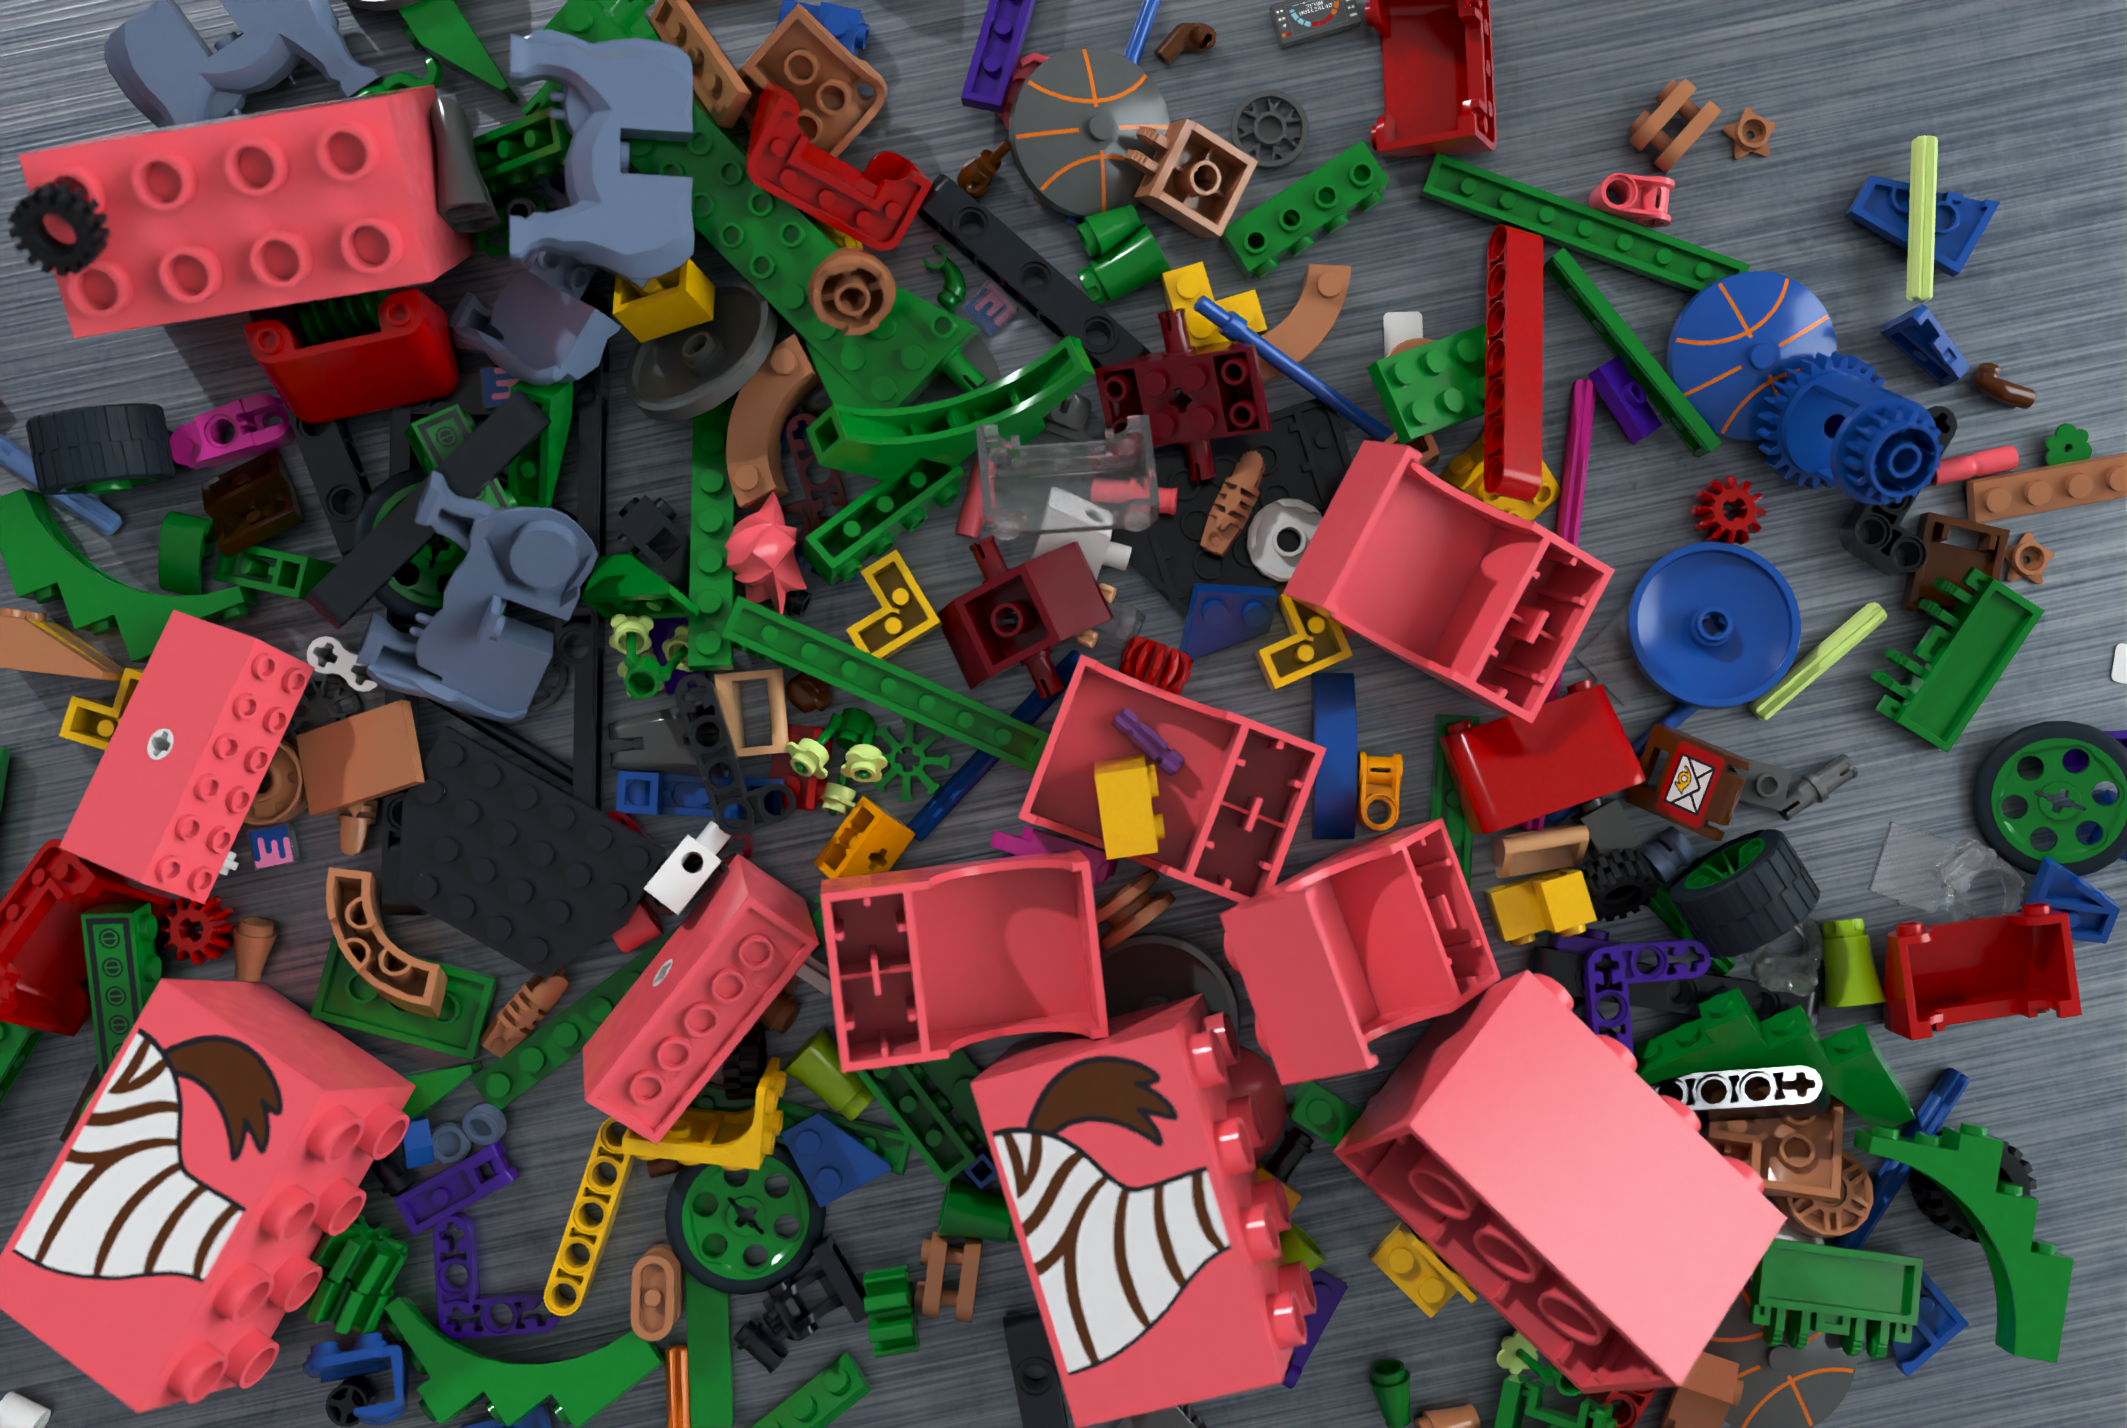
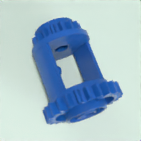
M1833 352L1830 357L1817 353L1814 363L1804 358L1801 359L1800 372L1787 368L1785 371L1788 381L1785 384L1778 381L1773 382L1775 389L1778 391L1776 397L1765 396L1763 399L1767 404L1771 405L1770 411L1758 413L1759 418L1767 421V426L1756 431L1757 435L1767 439L1758 448L1769 455L1765 463L1775 468L1777 475L1799 487L1804 484L1814 490L1817 489L1819 483L1828 488L1834 486L1851 498L1870 505H1882L1891 502L1901 503L1902 498L1911 495L1915 497L1918 495L1917 491L1926 484H1930L1936 469L1940 467V452L1943 451V445L1938 442L1940 430L1936 428L1932 416L1922 405L1882 388L1881 386L1885 379L1874 374L1875 367L1864 363L1863 360L1852 355L1845 356L1838 352Z

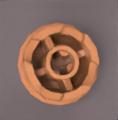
M843 247L832 252L813 271L808 284L809 302L823 324L825 322L831 327L843 330L844 335H863L877 329L879 323L890 313L896 299L895 281L888 267L868 251L857 247Z

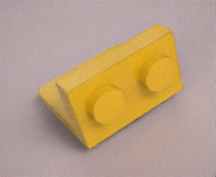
M1484 432L1481 434L1480 439L1464 453L1456 456L1449 466L1438 475L1440 479L1460 491L1499 510L1533 521L1561 494L1560 486L1543 460L1541 485L1537 495L1531 501L1525 502L1486 492L1484 488Z

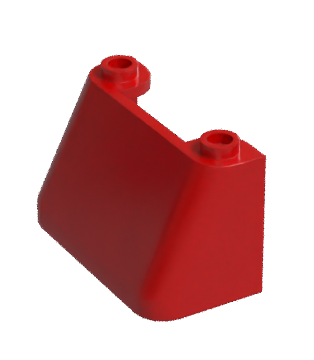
M1370 0V2H1367L1365 5L1367 24L1370 28L1374 27L1378 35L1382 37L1385 115H1379L1376 125L1371 127L1373 148L1383 157L1436 155V153L1443 155L1478 154L1495 151L1497 127L1490 0Z
M768 80L757 103L745 161L746 171L752 182L765 191L872 249L888 251L896 247L903 239L933 184L916 163L890 150L875 154L864 172L808 142V136L800 130L797 123L800 107L795 97L784 88Z
M418 288L387 296L382 301L378 310L381 332L302 348V343L294 339L291 330L278 321L264 320L244 325L247 344L252 356L290 412L296 418L309 424H320L443 398L450 395L456 389L459 382V371L446 311Z
M1590 678L1566 686L1569 694L1544 703L1533 724L1508 715L1473 726L1471 718L1447 726L1449 734L1438 737L1471 833L1487 834L1646 781L1639 760L1602 684L1593 685Z
M52 839L39 849L0 902V1021L74 1037L92 1012L90 992L83 985L88 977L81 914L99 903L150 902L151 914L156 917L158 922L174 900L164 890L142 884L61 849L59 846L62 840Z
M2049 903L2026 904L2022 906V912L1930 926H1923V922L1917 921L1903 922L1895 925L1896 931L1887 934L1884 977L1886 1002H1883L1882 1007L1884 1028L1909 1040L1933 1037L1932 1030L1936 1032L1945 1031V1025L2013 1015L2033 1018L2038 1017V1013L2049 1012L2050 1009L2056 1010L2058 1018L2082 1015L2069 915L2066 912L2050 910Z

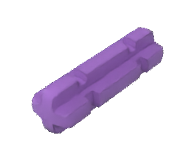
M1128 708L1122 709L1113 719L1112 725L1123 735L1125 733L1129 735L1130 738L1128 740L1152 761L1156 759L1160 763L1158 766L1168 775H1174L1185 762L1184 757L1174 748L1170 750L1167 747L1168 743L1144 722L1140 724L1137 721L1138 717Z

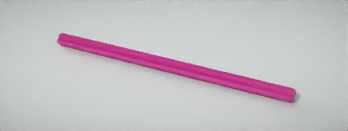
M1578 379L1573 383L1560 485L1561 494L1559 496L1555 534L1578 547L1597 394L1596 387L1588 379ZM1563 668L1544 703L1559 699ZM1545 815L1520 823L1519 827L1523 830L1541 831L1544 826Z

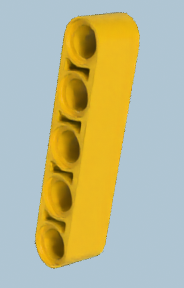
M612 1117L604 1121L598 1131L544 1291L543 1299L545 1306L551 1313L557 1316L571 1315L589 1296L636 1158L635 1155L621 1154L622 1141L617 1139L613 1133V1124L619 1121ZM608 1162L616 1168L617 1179L614 1181L604 1179L600 1174V1163ZM590 1202L598 1204L603 1210V1220L591 1219L586 1212V1204ZM574 1243H581L588 1248L590 1253L589 1260H580L574 1255L572 1250ZM564 1283L572 1286L576 1292V1300L563 1298L559 1291V1284Z

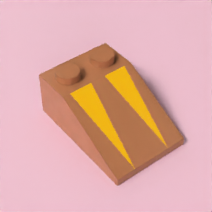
M0 607V668L121 681L124 670L128 667L65 625L46 622L47 614Z

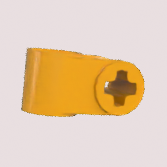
M1358 751L1356 820L1365 830L1372 832L1387 830L1398 819L1399 795L1403 773L1401 753H1394L1392 757L1367 756L1365 751ZM1370 769L1386 770L1387 773L1372 772ZM1373 801L1381 802L1386 808V819L1379 825L1374 824L1367 816L1368 806Z

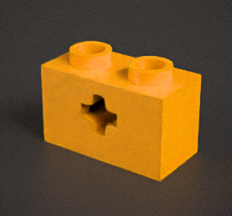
M862 796L813 864L829 879L888 872L916 833L896 816L867 797Z

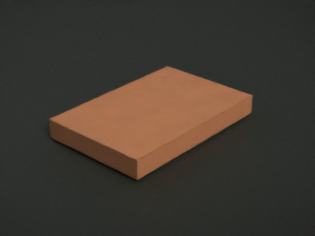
M398 700L296 735L310 816L321 817L425 783L410 701Z

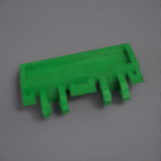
M1970 567L1961 580L1963 584L1975 591L1973 595L1939 576L1932 583L1936 590L1958 601L1951 613L1941 609L1940 605L1931 600L1921 599L1917 605L1919 609L1950 627L1949 631H1946L1937 624L1932 623L1914 650L1913 654L1927 662L1926 665L1923 667L1898 651L1889 648L1884 655L1888 658V661L1898 667H1903L1910 674L1902 685L1882 671L1874 670L1869 677L1903 698L1899 703L1885 694L1875 710L1947 753L2044 613V610L1974 567Z
M1774 1238L1753 1270L1748 1322L1763 1325V1341H1765L1767 1346L1776 1347L1783 1342L1786 1309H1789L1788 1344L1792 1349L1801 1350L1806 1348L1811 1312H1813L1811 1330L1841 1335L1842 1351H1844L1846 1356L1855 1357L1860 1355L1862 1351L1865 1319H1868L1865 1349L1871 1359L1880 1360L1885 1358V1354L1887 1355L1890 1322V1340L1911 1344L1912 1327L1918 1324L1923 1259L1909 1255Z

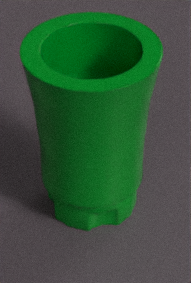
M1144 223L1128 238L1110 249L1103 256L1100 255L1089 262L1091 266L1078 270L1076 274L1088 297L1098 306H1101L1108 299L1110 302H1113L1127 293L1161 280L1162 273L1171 271L1154 236Z
M954 1178L947 1182L938 1220L937 1236L968 1237L1004 1244L1006 1241L1019 1244L1005 1195L984 1189L980 1190V1188L968 1185Z

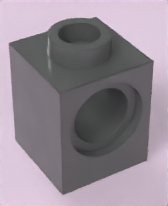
M1601 796L1586 801L1578 806L1581 812L1570 817L1573 823L1587 826L1589 831L1587 849L1594 862L1598 860L1596 857L1598 854L1604 853V856H1608L1612 849H1618L1619 853H1621L1624 848L1632 849L1642 844L1618 799H1603Z

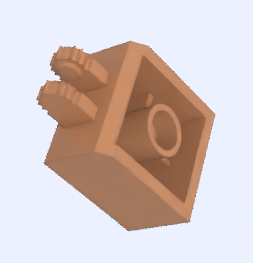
M1189 119L1171 122L1164 136L1152 128L1140 125L1136 137L1157 151L1153 159L1146 157L1140 151L1128 149L1124 157L1127 163L1145 174L1134 198L1201 239L1221 237L1258 161L1199 123Z

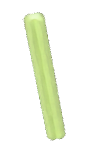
M1930 135L1918 136L1911 142L1906 298L1909 302L1914 303L1927 302L1933 297L1938 139L1936 136Z
M1876 602L1865 605L1789 669L1773 688L1751 701L1749 704L1751 712L1761 721L1772 717L1886 621L1888 616L1885 610Z

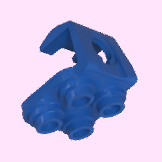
M370 1333L356 1337V1345L351 1348L352 1351L348 1352L338 1349L337 1342H323L310 1347L311 1354L307 1355V1361L302 1364L303 1371L311 1378H320L321 1383L392 1369L395 1401L353 1409L354 1416L359 1417L360 1423L381 1426L391 1423L407 1412L409 1388L408 1360L403 1355L400 1346H387V1341L382 1340L381 1333Z

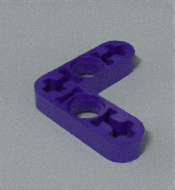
M1687 938L1606 944L1592 947L1583 958L1588 1028L1596 1035L1609 1036L1604 1031L1599 1032V1026L1607 1028L1620 1026V1032L1611 1030L1612 1038L1626 1046L1633 1054L1628 984L1700 977L1707 972L1711 964V955L1708 948L1697 940ZM1669 947L1668 953L1666 954L1665 948ZM1687 947H1689L1691 952L1698 954V960L1691 962V969L1683 963H1669L1667 955L1684 956L1687 954ZM1652 950L1657 956V966L1650 973H1641L1637 969L1636 958L1640 952ZM1602 954H1605L1607 959L1614 961V967L1607 969V982L1611 984L1617 983V989L1603 987L1595 990L1596 983L1604 985L1603 973L1594 968L1595 963L1601 962ZM1668 964H1669V967H1670V969H1671L1670 972H1667V970H1668ZM1605 996L1615 997L1619 1004L1617 1014L1611 1019H1602L1597 1012V1004Z
M456 1212L436 1224L433 1231L437 1317L439 1328L445 1335L450 1338L461 1339L544 1333L550 1331L560 1322L563 1316H557L552 1313L546 1321H542L541 1314L537 1313L528 1314L523 1319L524 1324L521 1323L523 1311L534 1310L541 1302H544L545 1290L480 1294L475 1222L467 1214ZM455 1223L457 1230L464 1231V1235L456 1243L457 1253L465 1250L466 1254L446 1257V1253L449 1254L455 1248L453 1236H446L445 1231ZM460 1264L466 1269L468 1279L465 1285L456 1286L450 1283L446 1275L449 1265ZM502 1303L511 1309L512 1320L509 1324L499 1325L494 1322L491 1317V1308L494 1304ZM479 1305H482L480 1317L468 1319L462 1324V1327L459 1326L458 1320L451 1319L450 1317L458 1307H460L461 1314L471 1315L479 1311Z

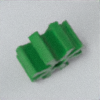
M904 717L902 719V722L905 723L904 742L901 743L892 734L889 725L884 724L875 732L876 736L882 737L893 749L891 754H882L892 768L882 776L880 781L872 782V784L878 791L884 792L887 791V786L894 779L902 776L901 795L898 796V800L912 802L915 800L913 795V777L917 776L928 788V794H935L942 787V784L940 782L936 783L926 772L925 768L927 765H940L944 769H950L952 756L945 754L944 757L927 756L926 751L938 740H944L945 736L931 728V733L917 744L915 743L916 725L919 723ZM911 747L913 755L920 757V762L918 766L912 765L913 771L907 772L905 764L898 763L899 754H906L905 748Z
M360 1214L339 1235L330 1236L326 1233L311 1260L319 1266L331 1268L327 1275L328 1278L340 1284L347 1277L353 1281L356 1286L355 1290L364 1294H369L372 1288L376 1289L380 1294L388 1292L408 1257L406 1251L409 1246L404 1240L389 1238L392 1230L383 1224H379L376 1229L370 1228L364 1220L365 1217Z
M908 1265L866 1272L863 1275V1285L866 1292L864 1309L865 1313L867 1312L869 1315L868 1335L870 1343H873L874 1357L882 1358L918 1352V1348H920V1338L917 1330L919 1320L918 1312L914 1308L913 1282L910 1281Z
M320 1266L323 1269V1275L318 1287L312 1296L298 1308V1310L308 1311L305 1318L315 1324L322 1321L333 1322V1331L345 1335L348 1334L350 1328L360 1333V1335L377 1331L386 1312L384 1307L390 1303L394 1294V1288L390 1286L385 1294H380L374 1288L371 1289L369 1294L360 1293L355 1290L356 1286L351 1279L346 1277L340 1284L327 1277L331 1268Z

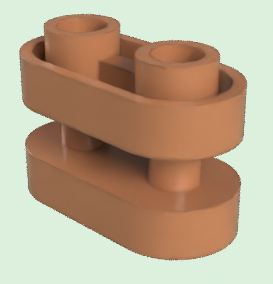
M1686 78L1680 84L1672 79L1655 98L1661 105L1653 114H1650L1645 109L1628 128L1634 134L1628 142L1640 152L1649 142L1661 152V155L1653 163L1665 174L1723 111L1711 100L1702 109L1695 105L1689 98L1698 88ZM1677 112L1689 123L1673 140L1662 128Z
M933 1231L931 1240L923 1239L920 1265H927L926 1281H918L914 1307H922L921 1316L939 1318L941 1306L955 1307V1321L972 1323L983 1239L966 1237L964 1248L949 1247L950 1236H937V1232ZM946 1264L962 1266L959 1290L943 1288Z
M657 1244L649 1248L632 1270L630 1322L634 1333L646 1341H657L664 1338L682 1313L683 1266L675 1257L671 1245Z

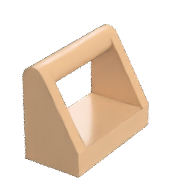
M783 669L714 674L715 688L738 758L788 753L785 749L789 742ZM767 679L772 745L746 748L740 683Z
M1569 823L1545 827L1541 831L1528 830L1490 837L1496 877L1502 879L1582 865L1589 843L1587 826Z

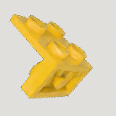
M1404 1221L1369 1255V1258L1430 1318L1457 1291L1471 1304L1478 1299L1471 1290V1285Z

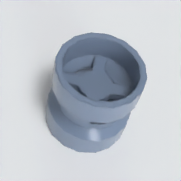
M1669 826L1660 834V840L1654 845L1647 844L1639 850L1644 855L1654 877L1663 884H1667L1676 876L1677 869L1681 866L1691 865L1699 857L1688 839L1673 826Z

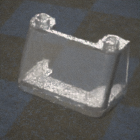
M1149 414L1127 416V427L1122 432L1114 435L1113 428L1105 429L1104 440L1020 446L1019 435H1011V441L1000 437L998 424L976 426L977 468L983 524L985 531L996 539L1011 540L1018 536L1114 529L1142 531L1149 528L1157 520L1160 500Z

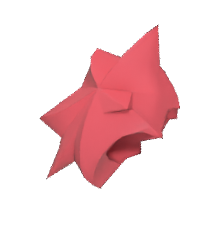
M774 491L770 494L759 512L745 517L733 527V531L724 547L728 550L726 566L736 573L733 579L745 584L746 599L755 603L771 599L776 612L783 615L786 593L807 588L794 556L798 529L785 526L783 511Z

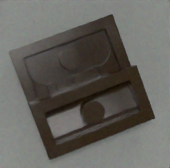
M276 448L201 484L204 510L214 520L217 546L227 558L303 522L291 478Z

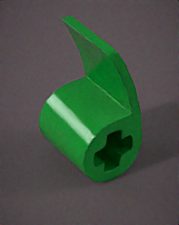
M170 511L165 516L160 530L158 549V574L161 589L184 595H202L201 561L203 557H207L212 553L217 542L214 520Z

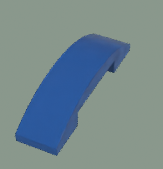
M1312 673L1311 715H1313V743L1326 748L1314 780L1312 839H1354L1357 808V715L1354 673Z
M618 771L616 811L630 814L714 817L701 777L669 773ZM727 776L726 779H711L715 785L724 788L731 785L735 776ZM745 777L749 791L774 783L785 784V779ZM772 790L765 798V806L773 814L783 813L784 792ZM730 804L725 809L724 818L747 820L748 812L740 804Z

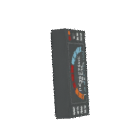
M1286 0L1272 4L1270 7L1271 17L1281 49L1356 28L1362 22L1356 0Z

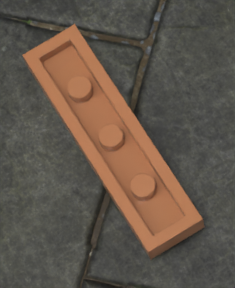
M659 0L648 22L661 41L680 47L691 57L693 89L718 126L732 129L745 109L752 95L687 0Z
M2127 452L1966 480L1968 521L1981 523L2127 497Z

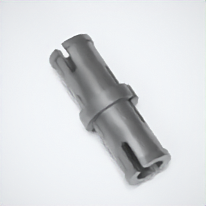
M1841 754L1815 773L1807 772L1802 775L1801 782L1787 790L1782 811H1777L1784 820L1789 821L1793 816L1815 802L1823 803L1828 800L1829 793L1859 775L1856 767L1851 770L1849 768L1854 764L1852 760L1845 754Z

